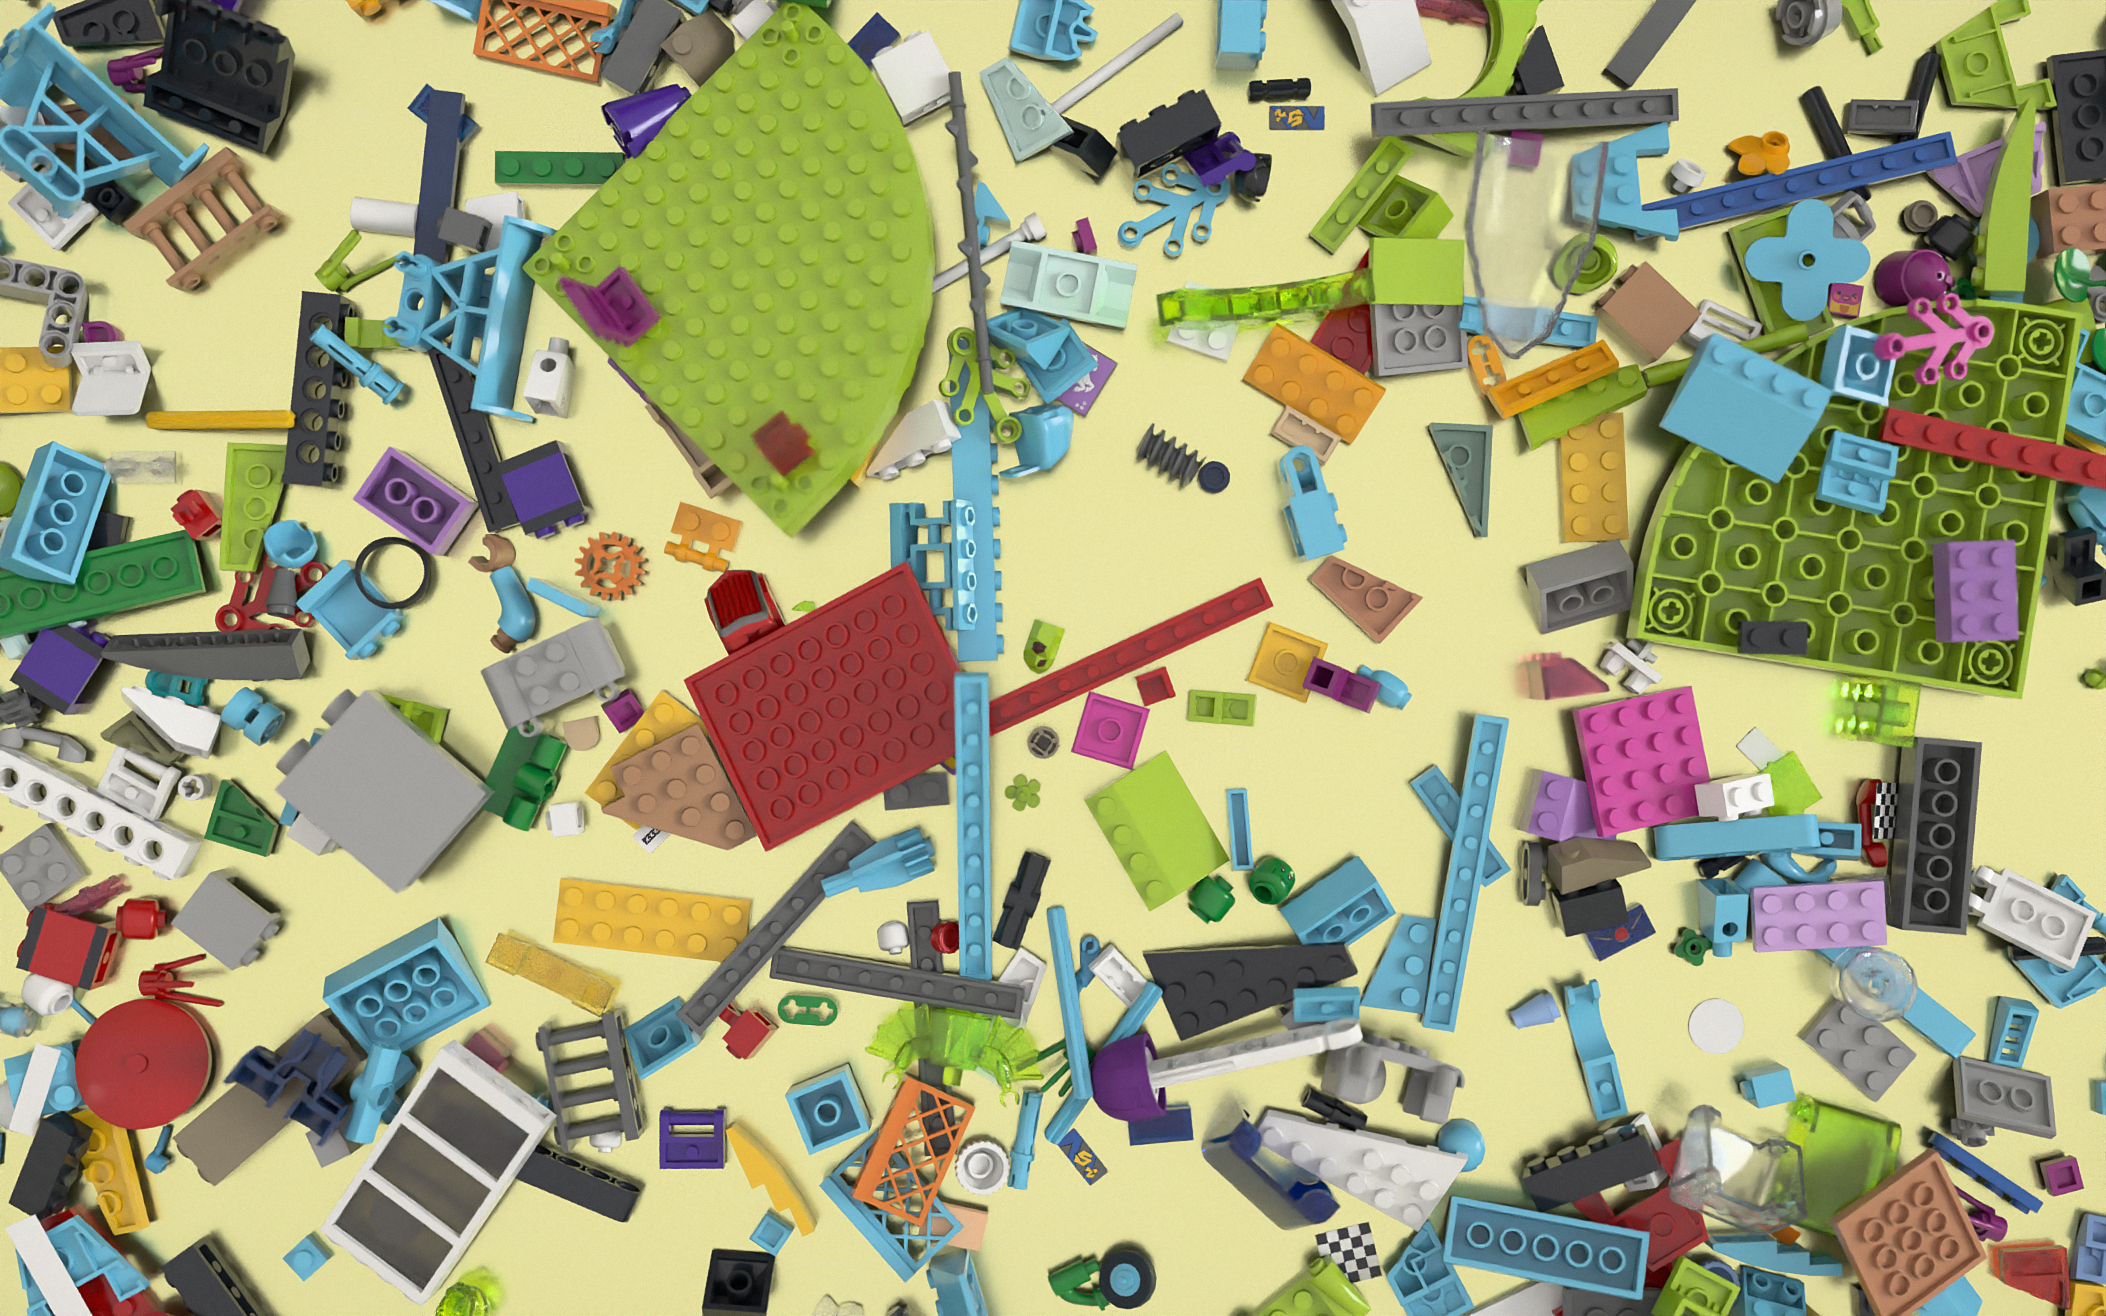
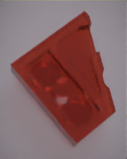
M2050 1245L1998 1249L1999 1276L2002 1283L2027 1292L2039 1299L2056 1304L2063 1309H2071L2066 1247Z

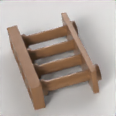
M224 147L123 223L131 235L142 240L151 239L175 271L165 281L169 286L180 291L196 286L200 282L202 275L260 232H267L277 224V219L283 216L279 209L269 203L264 207L261 206L238 175V169L245 165V163L237 153L227 147ZM222 181L229 183L252 214L251 217L239 226H236L212 194L213 188ZM197 200H201L227 234L212 246L187 214V207ZM171 219H176L201 253L188 264L183 262L161 232L162 226Z

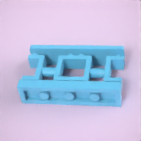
M943 501V517L925 518V503H889L891 569L903 562L909 563L921 589L929 590V605L934 615H945V630H974L977 619L974 589L976 588L977 580L974 573L976 546L973 541L975 512L972 508V501ZM951 524L952 543H941V525ZM917 526H928V544H918ZM926 551H944V582L926 583ZM942 589H953V608H942Z

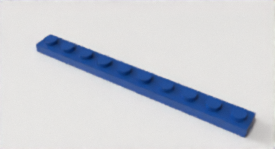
M1951 131L1789 169L1779 175L1768 174L1641 206L1642 211L1677 209L1678 228L1683 230L1952 166L1958 161ZM1633 230L1635 241L1658 236L1650 233L1649 236L1637 234L1636 230Z

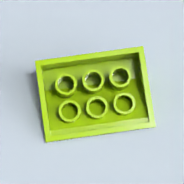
M1166 750L1084 798L1086 805L1149 912L1178 896L1230 860Z

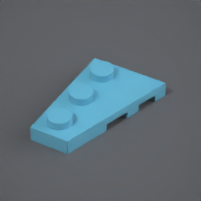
M1408 914L1401 915L1386 946V951L1371 976L1367 990L1360 999V1006L1423 1014L1436 919Z

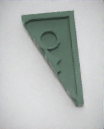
M1432 422L1429 424V429L1474 532L1478 538L1488 537L1493 425Z

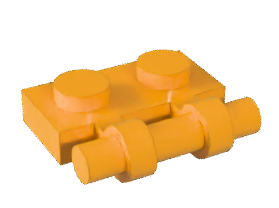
M680 502L670 532L682 535L680 544L667 541L664 553L674 556L676 561L685 563L687 560L702 565L704 570L712 572L714 569L724 573L727 570L729 561L718 557L720 549L733 552L743 522ZM693 540L709 544L708 552L703 553L691 549Z

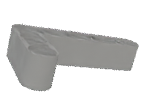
M0 256V272L6 271L10 273L6 279L0 280V295L47 304L39 338V348L45 362L49 366L54 368L67 367L74 359L71 350L73 344L78 343L88 300V292L82 276L72 270ZM35 278H41L45 280L44 283L38 287H31L28 285L29 282ZM69 285L79 287L78 291L73 294L62 292ZM61 315L72 317L66 324L55 322ZM53 345L65 346L64 351L59 354L48 352L49 348Z

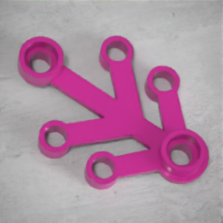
M1953 293L1940 295L1936 300L1935 306L1940 314H1948L1961 327L1960 329L1952 330L1931 312L1929 300L1925 298L1913 299L1907 305L1908 315L1913 319H1918L1933 333L1902 338L1897 333L1883 334L1876 339L1874 344L1876 356L1884 361L1896 360L1905 351L1934 347L1923 365H1920L1915 370V380L1919 384H1933L1939 377L1938 367L1952 345L1957 342H1963L1954 358L1944 364L1943 373L1949 380L1964 378L1968 370L1966 362L1975 349H1981L1989 345L1994 331L1992 323L1988 318L1984 316L1971 317L1960 307L1958 296ZM1947 299L1949 300V303H1950L1949 309L1946 307V300H1947ZM1918 304L1921 306L1920 314L1917 311ZM1954 365H1956V367H1957V373H1956V374H1954V371H1953ZM1926 369L1929 372L1928 379L1925 378Z

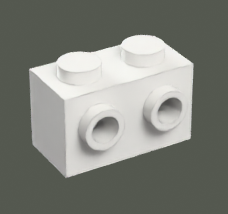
M1770 773L1740 774L1695 785L1699 816H1718L1719 822L1739 819V813H1742V816L1758 815L1762 813L1761 808L1775 805Z

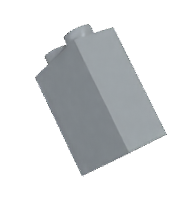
M346 689L330 703L321 715V719L331 726L314 746L304 738L300 739L279 760L276 768L286 777L274 791L398 894L408 890L495 792L377 691L364 690L357 697L352 691Z

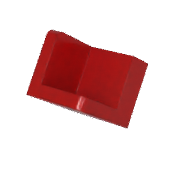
M1166 666L1134 676L1144 707L1176 697Z

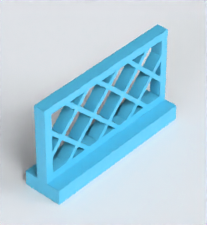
M877 1131L819 1186L906 1283L964 1226L935 1196L933 1204L940 1212H932L931 1205L927 1214V1235L908 1234L909 1221L905 1220L904 1234H891L886 1228L887 1215L894 1214L885 1210H870L865 1205V1201L862 1202L852 1197L850 1192L853 1186H848L840 1175L848 1167H862L867 1157V1149L873 1144L878 1133ZM897 1152L891 1154V1157L897 1164H889L890 1168L904 1169L910 1167ZM863 1154L862 1163H853ZM885 1167L884 1176H887V1175H889V1174H888L887 1169H886V1167ZM912 1171L906 1173L907 1186L906 1188H898L899 1192H908L916 1189L911 1188V1180L916 1184ZM918 1176L921 1186L926 1185ZM888 1181L884 1182V1187H876L875 1191H884L883 1201L887 1200L888 1191L895 1192L893 1187H888ZM930 1189L923 1191V1193L927 1196ZM907 1197L905 1211L918 1216L919 1211H909L910 1197ZM874 1214H883L882 1223ZM932 1216L945 1217L954 1227L945 1236L931 1235ZM896 1238L904 1239V1247L897 1241ZM908 1239L927 1240L926 1254L917 1262L908 1253ZM931 1240H940L930 1249Z

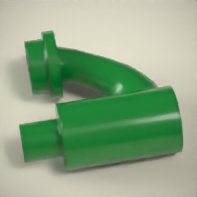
M1096 1258L1086 1263L1081 1259L1047 1276L1056 1297L1060 1296L1066 1302L1083 1306H1099L1101 1311L1106 1310L1105 1307L1110 1305L1102 1294L1101 1288H1092L1093 1294H1085L1073 1290L1090 1281V1275L1101 1269Z

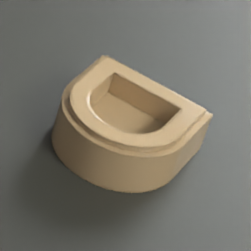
M596 716L562 723L566 741L572 749L586 751L597 744L599 729Z

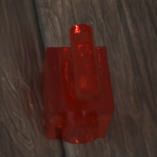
M782 410L751 435L754 443L766 460L783 477L787 476L815 453L807 442L811 438L810 434L799 421L793 425Z

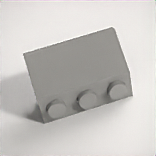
M1619 539L1526 565L1527 588L1542 635L1631 610L1633 562Z

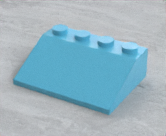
M1712 333L1702 338L1659 426L1777 484L1819 421L1833 391L1716 333Z
M438 917L326 976L322 998L368 1055L373 1041H382L400 1046L399 1049H401L402 1053L489 1006V1001L456 940Z
M960 1249L931 1258L930 1269L926 1270V1275L930 1288H936L939 1300L935 1301L938 1316H988L969 1250Z

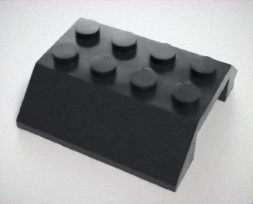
M156 0L155 15L162 17L168 14L161 70L147 76L143 106L262 154L266 152L287 110L295 60V52L288 37L282 35L279 28L259 20L253 23L251 17L229 8H225L223 11L219 4L209 0Z

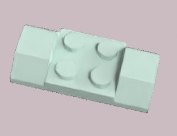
M1012 240L999 303L1089 323L1095 322L1125 328L1138 265Z

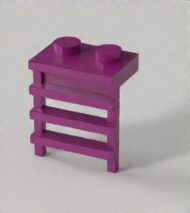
M618 266L597 287L564 275L558 279L562 284L560 287L597 338L604 336L606 341L610 342L613 339L619 345L623 342L625 347L629 348L661 319L659 313L624 267Z

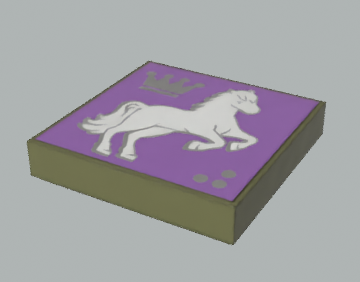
M1084 343L1098 363V366L1054 399L1084 419L1118 365L1117 362Z

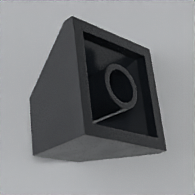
M712 1250L702 1304V1316H767L776 1257L767 1254Z

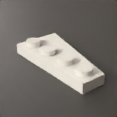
M1022 947L1019 948L997 981L1026 986L1021 1019L975 1013L949 1052L951 1056L1001 1090L1047 968L1045 962Z

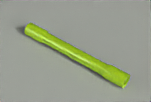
M1801 322L1736 344L1758 354L1809 340V334L1805 323ZM1693 356L1644 369V376L1648 387L1684 376Z

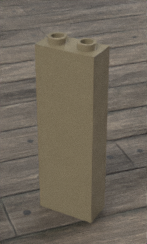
M330 1008L317 1014L274 1051L276 1054L284 1057L304 1029L309 1030L315 1035L320 1032L322 1034L321 1039L334 1048L338 1045L341 1046L339 1051L350 1059L329 1089L331 1090L368 1058L366 1051ZM296 1076L291 1078L285 1084L283 1093L271 1108L265 1106L267 1102L249 1088L236 1083L173 1137V1140L177 1143L178 1151L184 1157L190 1158L198 1168V1174L204 1181L211 1183L215 1187L226 1180L295 1121L293 1119L286 1120L283 1117L295 1100L301 1097L307 1083Z

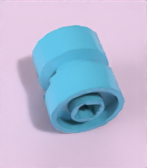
M244 687L230 699L220 719L235 731L243 729L244 737L256 745L262 746L277 732L285 718V712L270 702L263 704V698L250 688Z

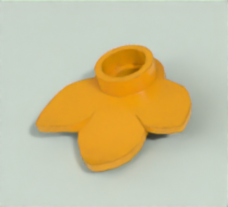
M1770 131L1765 133L1762 138L1752 135L1742 136L1728 144L1729 149L1742 156L1738 164V170L1742 174L1758 175L1768 170L1772 174L1779 175L1784 173L1790 165V159L1787 156L1790 151L1789 140L1781 132Z

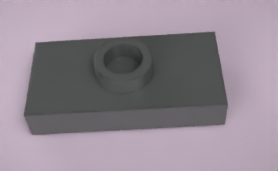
M1851 99L1847 134L1915 135L1919 100Z

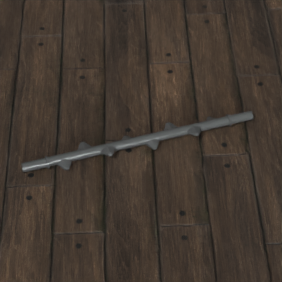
M953 71L948 73L951 98L949 109L952 110V119L945 123V128L955 137L959 175L956 185L961 194L965 239L959 242L957 247L967 257L971 290L969 307L973 312L977 348L976 363H978L981 394L987 395L994 393L991 367L993 357H990L989 345L992 343V339L988 334L983 288L991 283V279L981 269L977 232L979 218L975 213L971 168L978 164V158L969 150L965 117V109L967 107L963 98L961 72Z

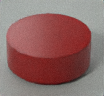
M942 921L934 926L931 932V944L937 952L953 954L958 951V924Z

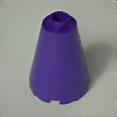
M672 84L606 102L600 108L607 126L611 125L615 133L613 137L628 159L631 156L635 159L645 150L648 143L656 137L668 119L692 95L685 86L681 88L678 84Z

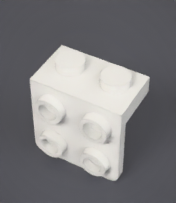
M140 342L74 343L71 354L82 374L72 406L74 414L76 416H102L137 413L140 410L151 372L150 364Z

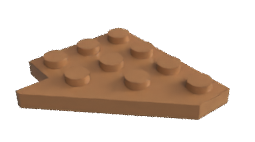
M698 722L610 767L624 795L601 806V811L604 814L727 851L757 836Z

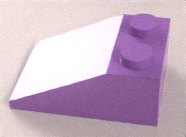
M1535 769L1518 830L1559 842L1577 837L1616 841L1617 834L1597 837L1587 782Z

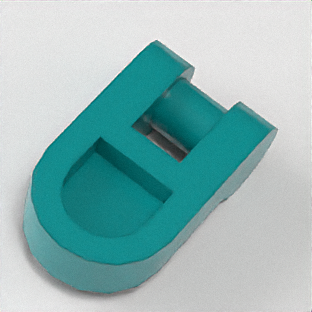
M152 670L147 673L145 685L152 692V695L164 699L165 696H173L183 700L186 704L203 706L205 696L202 695L204 684L208 683V679L172 675ZM183 680L190 681L188 693L180 691Z

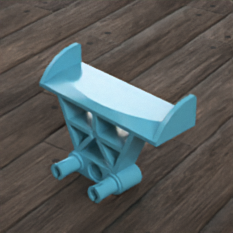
M51 3L22 26L18 52L35 66L43 76L23 128L18 125H7L0 130V165L6 164L5 170L15 171L53 204V212L56 213L59 210V217L68 218L73 215L82 203L85 188L148 169L171 188L200 165L210 149L208 145L203 143L186 158L45 31L56 10ZM50 81L89 115L82 124L78 125L45 96ZM38 112L55 126H34ZM100 125L135 157L119 162L89 134ZM75 142L74 172L41 143ZM84 152L101 167L84 172ZM38 163L47 166L49 172L44 174L37 173L31 166Z
M504 215L500 244L497 249L444 265L423 254L412 255L407 251L398 253L395 259L402 263L394 262V265L398 271L405 273L397 317L390 316L384 321V324L390 326V328L383 327L384 333L389 337L396 338L400 345L418 352H427V350L434 346L475 374L476 382L471 409L500 418L532 423L533 416L512 410L534 280L521 267L540 249L541 238L550 239L557 230L524 219ZM496 266L488 309L480 308L479 304L485 270ZM463 276L462 287L460 288L454 279ZM446 291L459 308L440 319L444 292ZM424 298L423 306L418 309L419 301ZM477 317L486 318L479 364L470 360ZM453 334L452 345L450 346L443 339Z

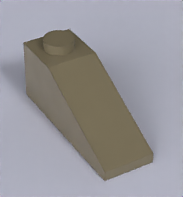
M1577 837L1548 846V875L1562 895L1609 879L1612 880L1649 869L1652 864L1635 842Z

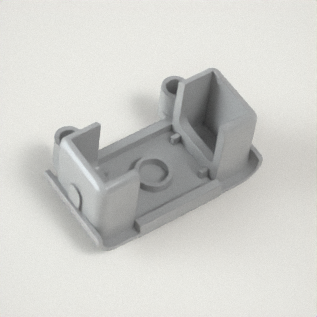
M599 617L496 662L482 669L480 673L506 729L510 730L517 725L519 732L523 736L532 737L540 735L544 730V723L537 716L593 690L596 697L601 701L617 699L620 694V688L613 681L625 676V666L608 630L603 627ZM606 686L611 688V695L609 697L604 694ZM530 721L533 722L535 726L533 732H531L528 729V724Z
M1369 1033L1367 1039L1362 1038L1354 1045L1330 1050V1048L1325 1050L1329 1053L1320 1088L1323 1092L1337 1099L1361 1105L1364 1101L1369 1078L1376 1079L1380 1059L1412 1067L1402 1107L1403 1112L1420 1116V1120L1443 1125L1448 1120L1455 1088L1463 1089L1465 1078L1462 1071L1457 1067L1428 1057L1429 1050L1401 1041L1395 1042Z

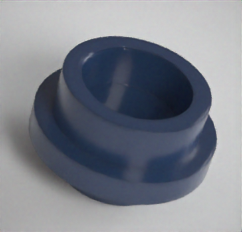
M1211 461L1200 469L1198 481L1205 491L1219 493L1228 486L1230 473L1223 463Z

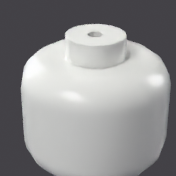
M900 921L882 924L877 930L879 948L882 951H889L890 955L901 954L902 948L909 946V933L906 924Z
M617 1130L592 1135L589 1138V1143L592 1147L598 1148L599 1153H611V1148L621 1146L622 1133Z

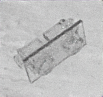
M111 451L109 460L103 461V470L111 475L112 484L176 483V451Z

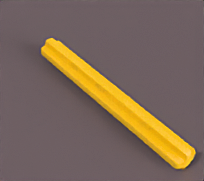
M288 410L150 411L146 414V426L149 429L292 428L295 424V415L292 411Z

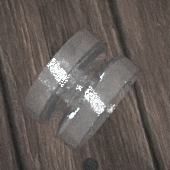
M1861 946L1848 948L1837 957L1831 968L1830 986L1833 996L1842 1007L1870 1021L1887 1022L1898 1019L1910 1009L1916 998L1918 983L1914 969L1903 957L1880 947Z

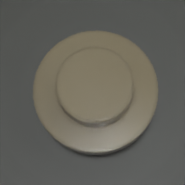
M1918 200L1911 203L1904 214L1907 227L1917 233L1930 230L1938 219L1936 207L1926 200Z

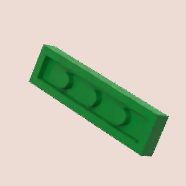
M495 151V184L498 186L602 187L625 163V154L623 152Z

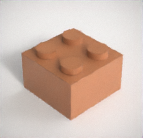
M2106 184L2048 189L2031 197L2033 220L2040 234L2039 248L2036 252L2037 260L2056 259V256L2061 251L2068 248L2079 249L2086 256L2099 255L2106 252Z

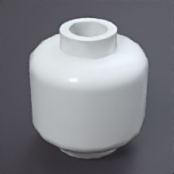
M31 973L24 980L21 998L40 1015L60 1014L69 1007L73 1000V985Z

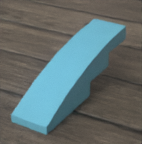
M1766 1232L1708 1235L1709 1239L1704 1242L1713 1251L1743 1263L1777 1272L1807 1276H1843L1842 1263L1832 1255L1810 1256L1809 1251L1800 1244H1792L1791 1246L1787 1244L1777 1245V1241Z

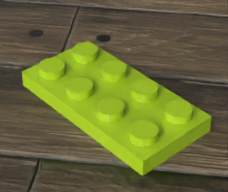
M1792 206L1728 229L1761 324H1763L1762 327L1765 335L1777 329L1801 322L1805 323L1809 335L1834 327L1827 304L1822 313L1811 320L1799 321L1790 318L1781 308V284L1779 282L1756 280L1745 269L1744 255L1747 248L1754 241L1765 237L1785 236L1786 218ZM1805 254L1802 257V263L1807 267L1813 264L1809 254Z

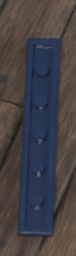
M431 89L413 255L423 254L444 265L448 263L450 245L437 238L439 233H437L436 227L440 215L445 214L446 207L454 208L466 95L458 92Z

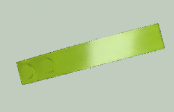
M2029 97L2019 106L2004 137L1992 169L1983 203L1979 235L1975 236L1973 242V253L1977 254V267H1974L1972 270L1971 285L1975 286V296L2016 297L2025 292L2037 97Z

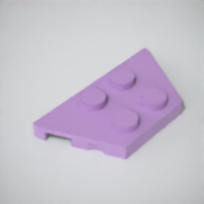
M2045 121L2035 125L2031 195L2041 192L2042 175L2040 169L2044 161V151H2041L2042 133L2046 132ZM2004 138L1957 156L1958 162L1956 164L1927 171V174L1976 218L1980 217L1992 169Z

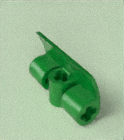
M528 724V729L533 732L535 727ZM517 725L508 730L485 781V784L495 793L481 809L502 817V821L511 827L528 832L541 803L546 801L555 789L557 778L554 774L568 743L545 731L537 736L525 737L519 732Z

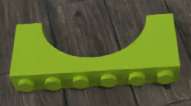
M1482 0L1488 11L1491 25L1489 55L1481 74L1474 84L1456 98L1499 97L1508 93L1514 81L1512 73L1515 65L1520 62L1525 53L1526 46L1523 44L1527 34L1532 31L1536 24L1537 15L1535 13L1539 3L1543 0ZM1424 96V97H1421V98H1418V99H1415V100H1435V99H1431V98H1428V97H1425V96ZM1490 131L1413 135L1468 160L1481 157L1487 151L1491 142Z

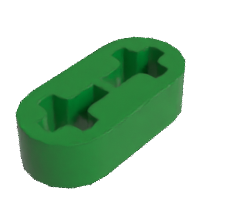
M789 993L781 999L777 1011L779 1017L786 1023L827 1026L837 1018L839 1005L832 996ZM791 1000H795L796 1006L806 1007V1011L799 1010L794 1016H790L789 1010L784 1009V1006L788 1005ZM822 1002H825L829 1009H833V1013H829L827 1018L824 1019L821 1018L820 1012H813L811 1008H820Z

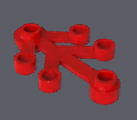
M268 554L263 558L264 569L255 598L246 605H244L248 586L256 583L258 575L257 572H249L250 580L245 583L242 580L243 572H235L236 583L230 602L220 607L215 615V624L219 631L270 630L275 627L286 629L280 623L267 625L250 619V617L260 612L267 613L268 608L265 607V603L274 578L275 569L284 568L279 565L273 568L270 565ZM308 562L301 568L300 576L294 579L296 593L316 585L320 580L316 581L313 578V572L319 569L322 572V579L329 572L328 567L320 562ZM301 609L295 610L294 617L283 618L293 621L298 627H310L316 620L311 613H307L309 619L303 624L300 621V615L303 613ZM231 614H235L237 617V623L233 626L229 623Z

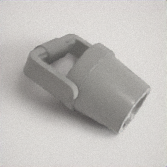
M1847 192L1830 207L1834 217V238L1855 239L1862 242L1876 228V223L1872 217L1873 212L1867 201L1855 192ZM1851 203H1853L1859 218L1864 222V225L1858 231L1841 214Z

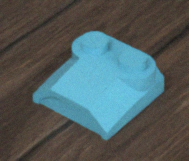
M1850 326L1838 327L1827 342L1820 375V385L1833 391L1831 396H1844L1888 406V395L1896 360L1884 361L1876 356L1874 344L1881 335Z
M73 1041L52 1046V1048L61 1050L40 1117L71 1110L86 1104L76 1082V1052ZM33 1052L4 1059L5 1073L14 1110Z

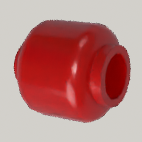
M127 899L123 906L117 907L116 932H121L122 937L127 940H154L158 935L159 929L166 928L167 911L160 910V904L156 899Z

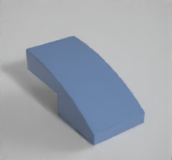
M2092 1214L2084 1215L2075 1242L2070 1278L2106 1284V1217Z

